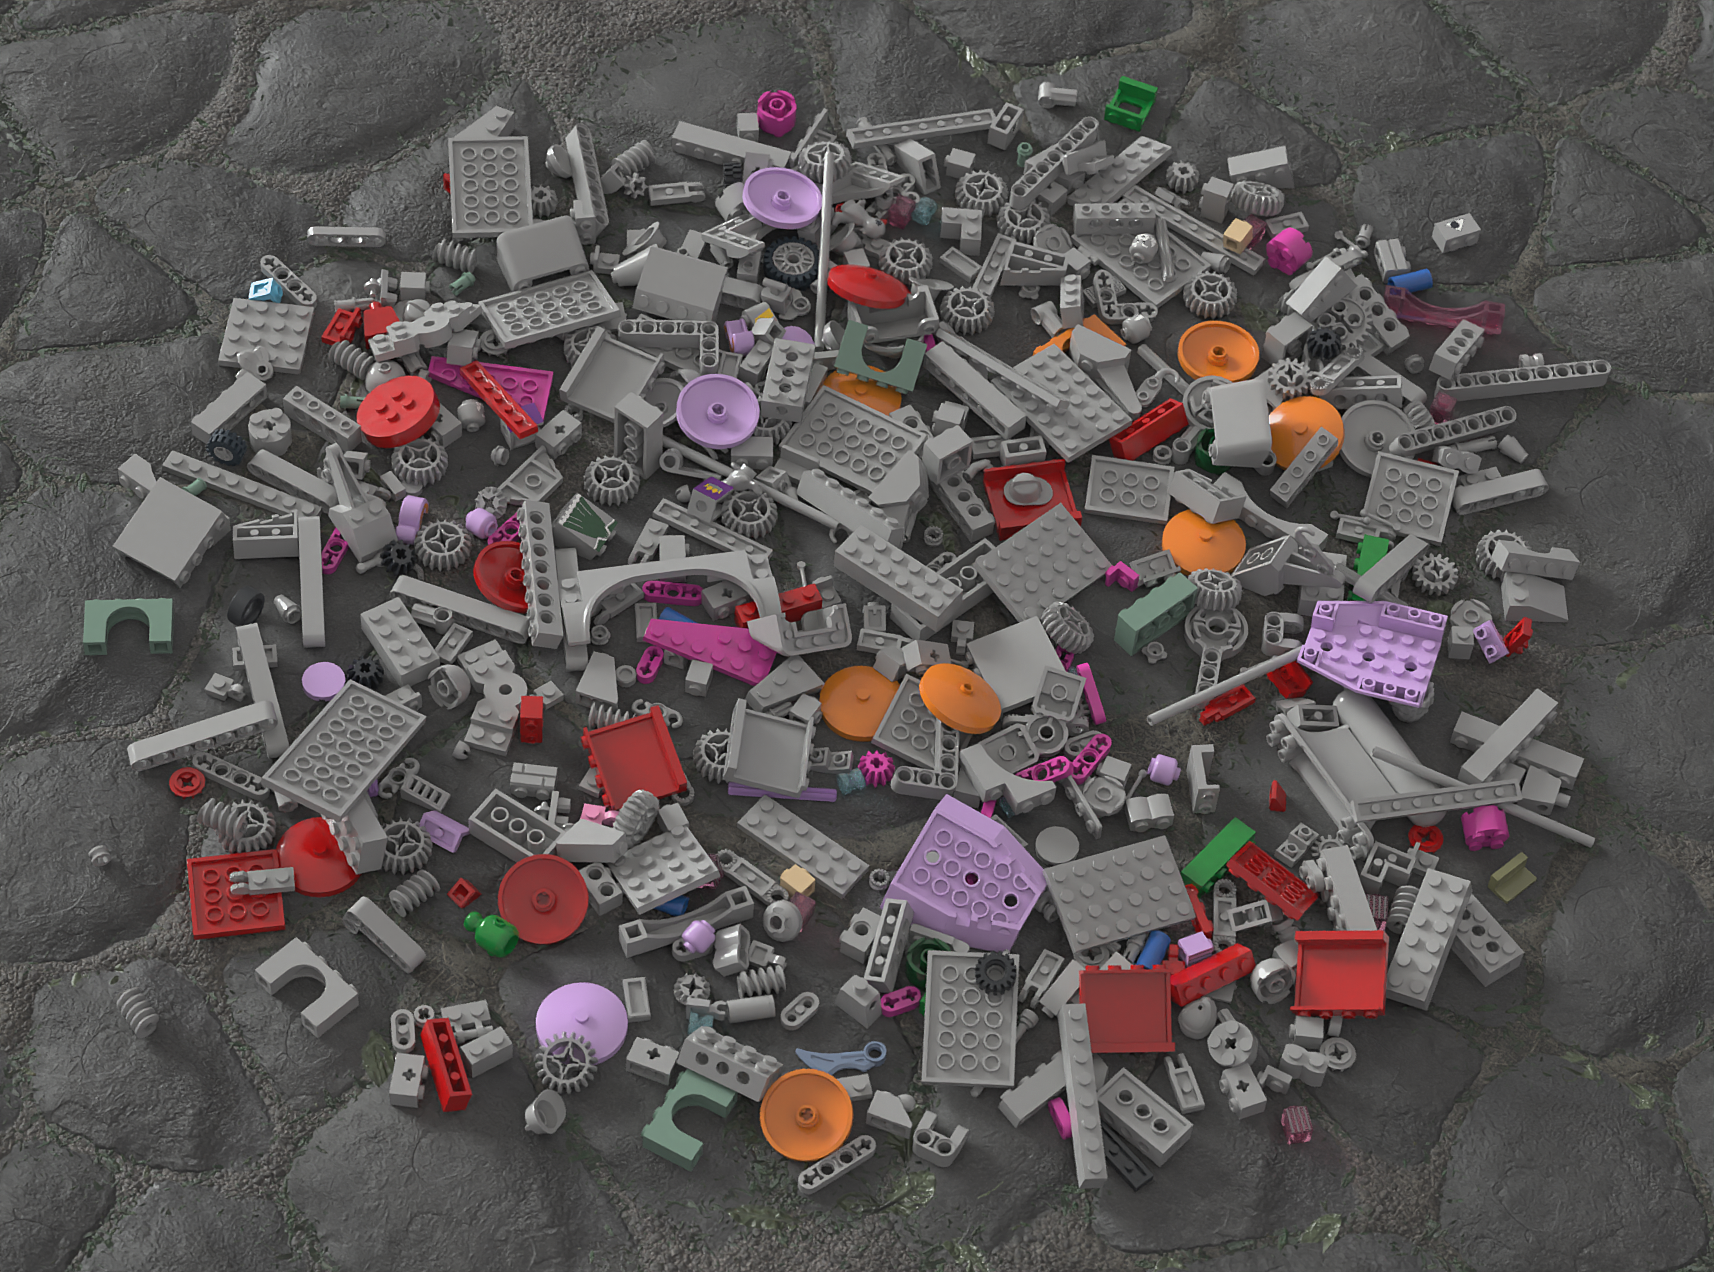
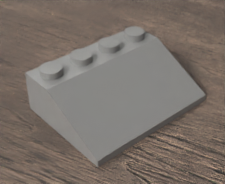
M651 246L636 289L632 308L672 320L712 321L716 323L728 267Z

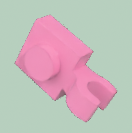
M584 803L581 818L600 825L613 827L619 812L615 810L606 812L604 806Z

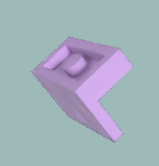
M435 810L424 813L420 821V827L425 826L427 832L431 835V841L452 853L457 852L463 836L470 834L469 828Z

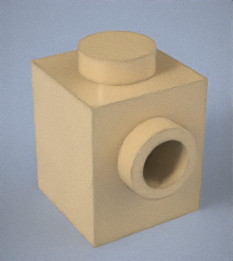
M1235 218L1223 234V247L1241 254L1253 239V226Z
M795 864L792 868L786 869L781 874L780 886L788 891L791 899L801 905L815 891L816 879L806 869H801Z

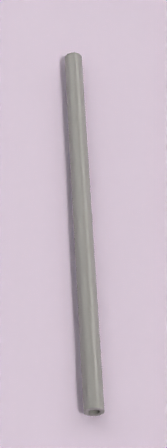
M826 152L824 155L814 336L816 351L824 350L822 337L826 320L834 153Z
M663 435L662 446L667 449H678L684 457L725 477H728L734 470ZM753 479L758 485L763 487L762 494L767 492L768 498H772L774 501L836 531L839 530L841 523L829 515Z
M1302 646L1147 716V721L1149 725H1155L1297 660Z
M1374 746L1371 752V756L1444 787L1468 785L1380 747ZM1513 803L1494 805L1498 806L1499 810L1504 809L1506 813L1591 848L1594 844V837Z

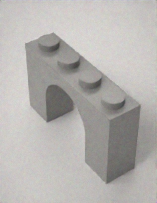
M297 937L255 969L256 982L271 996L289 981L303 976L315 978L325 986L321 997L301 1012L302 1025L316 1038L323 1035L359 1005L357 989L352 984L348 985L337 970L333 971L323 957L315 955L309 944L306 942L302 943Z

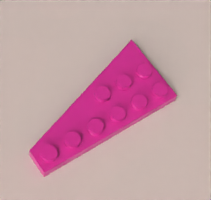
M431 357L428 377L481 398L460 375L459 368L463 367L462 365L447 364V358ZM479 362L520 407L534 403L543 421L545 420L554 377L553 371Z
M651 619L642 639L645 642L689 660L693 659L713 664L714 670L753 686H756L768 676L777 653L754 640L750 636L749 629Z

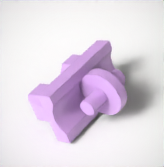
M1492 620L1473 629V633L1489 664L1509 654L1503 642V637L1499 635Z

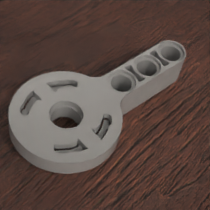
M1204 376L1188 386L1182 403L1184 404L1190 426H1197L1202 430L1214 428L1212 409L1207 408L1205 403H1203L1202 395L1208 387L1232 383L1230 380L1220 376ZM1270 450L1264 460L1268 461L1270 465L1262 464L1260 468H1254L1259 474L1267 476L1273 472L1277 459L1273 451Z
M1196 606L1186 617L1184 638L1188 646L1201 658L1195 694L1216 685L1221 661L1235 656L1245 646L1248 636V624L1244 616L1236 608H1230L1229 611L1223 609L1220 612L1219 610H1205L1204 607ZM1218 626L1223 631L1219 633L1213 632L1209 627ZM1212 699L1196 705V707L1205 710V707Z

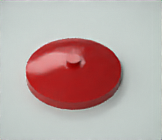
M852 264L838 265L833 267L828 275L827 283L836 294L859 305L879 309H892L902 306L907 297V288L902 282L883 271L871 267Z
M499 541L486 546L479 553L473 569L474 579L479 590L489 601L502 609L515 613H527L528 603L525 602L527 590L523 584L525 570L522 569L523 553L520 552L521 543Z
M322 817L309 818L296 823L283 834L277 844L279 868L293 867L294 891L310 897L333 896L350 888L361 876V874L355 873L352 866H349L345 853L340 850L336 837L331 834L327 821Z
M550 854L532 855L517 862L505 874L498 892V907L501 917L517 927L520 939L538 945L558 943L571 936L585 919L589 904L588 889L578 869L567 860Z

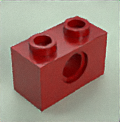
M521 696V742L533 744L542 743L543 696Z

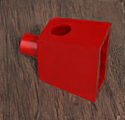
M375 301L369 305V310L363 312L366 349L370 348L368 339H372L375 335L388 334L386 327L391 326L394 322H400L393 307H382L380 302Z

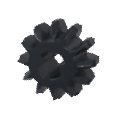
M1328 326L1325 329L1318 327L1317 330H1312L1307 339L1308 352L1312 353L1313 358L1320 357V360L1323 358L1330 360L1332 357H1336L1342 346L1340 335L1336 334L1335 329L1330 331Z
M392 540L382 548L383 550L379 558L382 559L381 566H387L386 573L391 570L394 576H397L398 573L405 575L407 571L409 572L414 568L413 564H415L417 558L414 557L415 550L409 549L410 543L405 546L403 540H399L398 543Z
M361 656L360 660L354 659L353 664L349 665L347 679H351L369 689H378L379 684L383 683L384 668L380 665L379 659L373 661L372 656L368 659Z

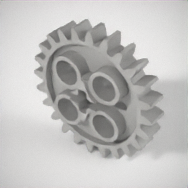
M1348 293L1310 324L1313 325L1312 330H1317L1318 327L1325 329L1328 326L1330 331L1335 329L1336 334H1343L1344 336L1340 337L1342 346L1341 350H1339V354H1342L1343 349L1355 347L1357 344L1363 346V339H1369L1368 333H1372L1371 326L1373 325V319H1371L1372 312H1368V305L1363 306V299L1357 302V295L1351 299ZM1343 309L1344 311L1337 312L1336 310ZM1352 321L1359 322L1357 324H1351ZM1323 322L1330 323L1328 325H1322Z

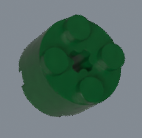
M1206 428L1198 436L1195 464L1207 472L1221 476L1233 466L1212 464V457L1209 456V446L1215 440L1214 428Z
M926 938L916 940L909 947L905 974L914 986L921 988L924 992H926L928 950L951 951L944 941L937 938L933 940Z

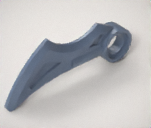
M877 1041L869 1042L865 1046L864 1051L828 1054L796 1049L797 1056L810 1069L820 1070L831 1076L839 1070L848 1068L865 1072L872 1067L881 1066L886 1060V1048ZM871 1050H878L881 1052V1056L879 1058H872L869 1056V1052Z

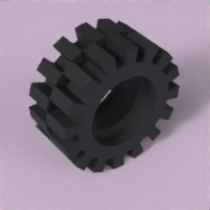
M724 163L725 189L732 184L741 182L740 163Z
M994 950L989 955L986 952L983 954V958L980 957L978 959V964H976V983L979 984L981 990L985 989L987 994L993 992V995H997V992H1000L1001 995L1005 994V990H1011V986L1015 984L1016 965H1014L1013 958H1009L1010 955L1007 953L1002 955L1003 951H998V954H996ZM997 965L1002 967L1005 972L1004 977L1000 980L990 979L987 975V970L991 966Z

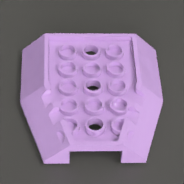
M1317 601L1312 616L1311 629L1305 645L1301 647L1297 662L1355 693L1421 708L1440 651L1448 616L1387 601H1374L1373 603L1368 601ZM1328 648L1330 651H1323L1322 649ZM1364 658H1370L1372 661H1365ZM1407 668H1412V669H1414L1415 671L1410 672V671H1407L1406 669H1407Z
M946 794L934 809L892 880L880 905V909L883 910L886 898L906 900L914 911L911 926L912 924H917L955 937V939L968 943L971 948L986 951L995 950L996 953L1008 949L1010 952L1019 936L1021 928L1048 885L1042 872L1044 869L1005 826ZM929 852H936L939 855V860L931 863L926 859V856ZM968 874H975L978 877V882L970 885L965 881V877ZM1007 896H1014L1017 899V904L1009 907L1005 904L1004 899Z

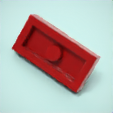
M1524 617L1504 637L1503 642L1509 652L1505 656L1510 657L1513 652L1522 654L1523 647L1528 648V640H1530L1533 634V629L1531 628L1532 619Z

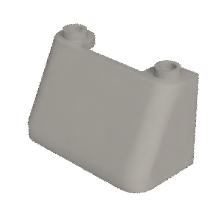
M561 216L502 233L497 238V262L512 292L532 287L533 279L569 270L572 276L589 271V265L578 232L570 216Z
M928 285L917 286L918 292L914 296L911 294L907 295V302L900 307L892 309L867 307L848 300L847 318L848 320L868 325L863 343L870 344L931 335L938 329L939 318Z
M1252 379L1208 387L1203 392L1202 401L1207 408H1212L1215 440L1209 446V456L1212 457V464L1260 468L1272 446L1264 381Z
M846 603L806 612L801 619L802 630L797 631L796 622L786 621L784 618L786 617L785 613L747 621L750 636L754 640L786 657L846 647L852 640Z

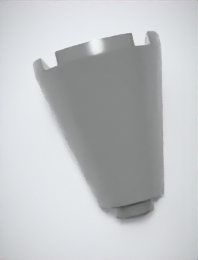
M650 247L614 266V271L611 272L613 283H618L619 287L638 285Z

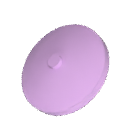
M771 167L754 172L746 180L742 194L745 207L756 219L781 229H797L811 224L819 216L822 207V195L815 183L805 175L787 168Z
M708 374L695 378L683 388L678 397L676 416L680 428L692 441L712 449H727L742 444L754 433L759 420V404L753 391L742 381L728 375Z
M573 983L562 986L544 999L537 1012L536 1033L542 1046L548 1047L545 1042L547 1038L554 1042V1034H557L558 1038L561 1039L563 1038L562 1032H566L567 1038H570L571 1033L575 1032V1040L583 1035L584 1042L582 1044L587 1041L591 1042L589 1049L596 1050V1054L591 1056L598 1058V1063L596 1064L602 1063L615 1055L622 1047L627 1036L628 1019L624 1005L614 993L596 984ZM567 1046L556 1049L551 1056L562 1054ZM574 1047L573 1057L582 1063H586L584 1054ZM569 1056L565 1062H561L567 1065L572 1064Z

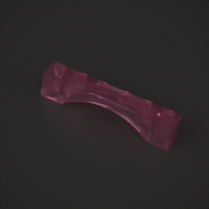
M1386 285L1383 296L1385 304L1395 312L1398 319H1405L1410 322H1424L1429 325H1442L1448 328H1456L1464 319L1485 329L1484 332L1487 334L1500 335L1505 316V304L1483 301L1477 305L1465 308H1442L1421 301L1406 288Z

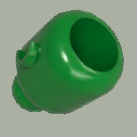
M474 911L470 912L464 921L465 929L469 932H475L477 945L491 956L506 957L515 949L518 943L519 931L517 927L498 915H489L483 918L479 912Z

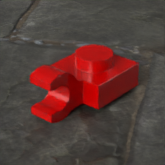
M1169 944V950L1167 951L1168 960H1162L1161 965H1166V969H1173V972L1170 973L1171 976L1185 969V961H1178V945Z

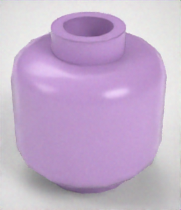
M477 508L466 516L467 531L480 539L490 537L497 530L496 517L482 508Z
M1159 754L1156 758L1152 757L1147 774L1150 775V779L1153 782L1169 786L1173 780H1178L1181 768L1177 767L1178 762L1176 759Z
M704 920L693 921L682 933V938L685 942L683 946L692 954L695 951L705 953L715 941V929Z

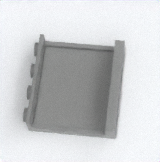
M597 326L560 387V400L614 423L615 406L630 392L642 397L646 401L647 393L654 388L658 374H662L665 369L664 354L660 353L658 358L607 337L605 329Z
M160 477L114 543L113 548L122 557H130L173 581L178 588H181L189 580L194 567L198 566L202 561L205 551L213 545L214 538L218 532L224 529L227 518L220 509Z
M1038 616L966 643L967 652L965 657L968 664H973L975 668L973 672L991 686L1000 701L1001 721L1004 718L1003 713L1034 701L1045 665L1065 671Z
M738 698L732 714L723 780L799 799L802 791L807 790L809 783L806 773L808 774L811 768V761L808 758L812 755L814 744L811 743V739L814 738L816 727L813 726L814 717H810L808 724L746 709L747 700Z

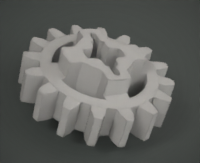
M1289 358L1286 359V362L1280 359L1278 365L1273 363L1272 369H1269L1267 383L1270 384V390L1275 389L1276 396L1281 393L1283 399L1286 396H1290V399H1293L1294 395L1301 397L1302 393L1307 394L1308 388H1310V381L1312 380L1310 368H1304V362L1298 364L1296 358L1293 362H1290Z
M1430 553L1429 558L1423 555L1421 560H1416L1412 570V580H1416V587L1422 586V592L1429 590V595L1436 592L1440 596L1441 591L1447 594L1449 589H1454L1458 579V569L1454 568V562L1448 563V557L1441 559V554L1434 557Z

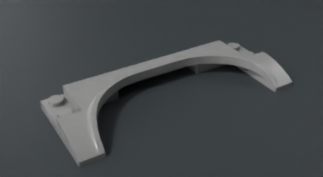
M854 162L851 164L847 175L842 176V179L837 178L835 182L833 181L832 204L852 199L858 200L879 196L889 191L893 186L905 181V176ZM815 181L814 183L822 195L823 182ZM746 212L701 233L702 241L726 249L728 257L742 258L763 250L765 243L760 241V239L776 229V227L767 225L756 219L750 212Z
M746 550L577 571V578L558 580L560 607L568 644L573 646L590 643L591 617L596 606L604 597L623 593V586L648 580L688 575H706L707 582L729 580L741 586L750 594L756 603L760 618L780 614L782 612L775 578L771 573L767 554L747 556Z

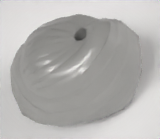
M1202 997L1187 1004L1178 1016V1022L1183 1034L1193 1039H1202L1210 1034L1216 1024L1217 1007L1210 997Z

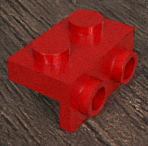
M356 307L353 313L338 308L322 335V342L332 346L336 342L341 343L344 340H348L351 343L354 338V332L357 328L361 327L363 322L361 308Z
M1296 660L1266 674L1267 678L1274 683L1280 694L1286 699L1303 697L1313 684L1312 679Z

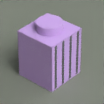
M1202 931L1178 940V956L1181 961H1185L1186 968L1212 956V951H1214L1212 941L1209 938L1207 939Z

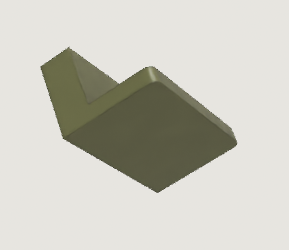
M1523 852L1492 874L1488 884V888L1506 904L1535 883L1537 879L1525 868L1528 857Z

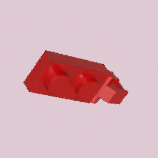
M1242 684L1209 701L1205 710L1200 713L1199 721L1204 726L1212 723L1214 720L1216 722L1222 721L1255 703L1256 698Z
M1193 884L1185 885L1196 918L1191 920L1196 933L1202 931L1206 938L1211 940L1214 927L1211 920H1208L1205 915L1206 910L1203 902H1199L1197 897L1199 891Z

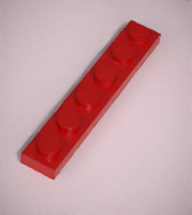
M478 361L459 368L460 375L520 440L538 432V425Z

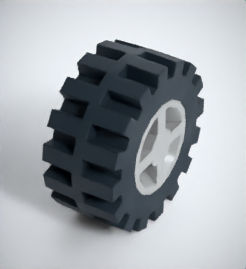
M217 429L210 437L206 445V451L210 457H214L213 460L220 461V464L225 463L227 466H236V464L238 465L247 450V445H245L246 442L242 440L241 436L236 435L237 433H231L230 430L220 429L219 431Z

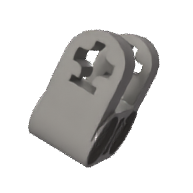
M1268 613L1265 616L1262 628L1261 651L1263 654L1270 657L1273 655L1280 656L1302 646V643L1298 640L1283 638V633L1297 634L1302 632L1304 618L1301 615L1292 613Z
M927 1110L914 1133L912 1150L918 1157L937 1166L948 1167L961 1151L969 1135V1130L958 1125L950 1139L932 1130L938 1120V1115ZM920 1141H925L927 1144H921ZM940 1151H946L948 1154H942Z

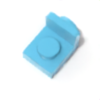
M273 278L251 283L250 300L265 301L271 299L274 303H281L283 290Z

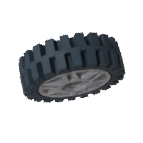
M792 236V240H789L788 237H784L783 241L777 239L776 243L772 242L770 247L766 249L763 263L764 275L768 279L787 284L788 287L798 291L799 289L802 292L806 291L807 287L811 289L810 285L818 279L819 249L817 250V245H812L810 240L804 242L802 237L799 240H796V236Z

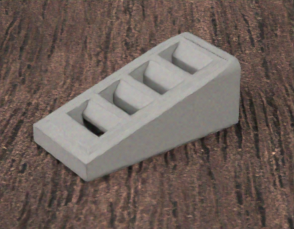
M409 773L400 789L402 799L438 811L439 813L443 811L451 797L449 793ZM429 793L432 794L429 799L426 798ZM438 796V797H440V799H439L438 803L436 804V803H434V801H435L436 797Z

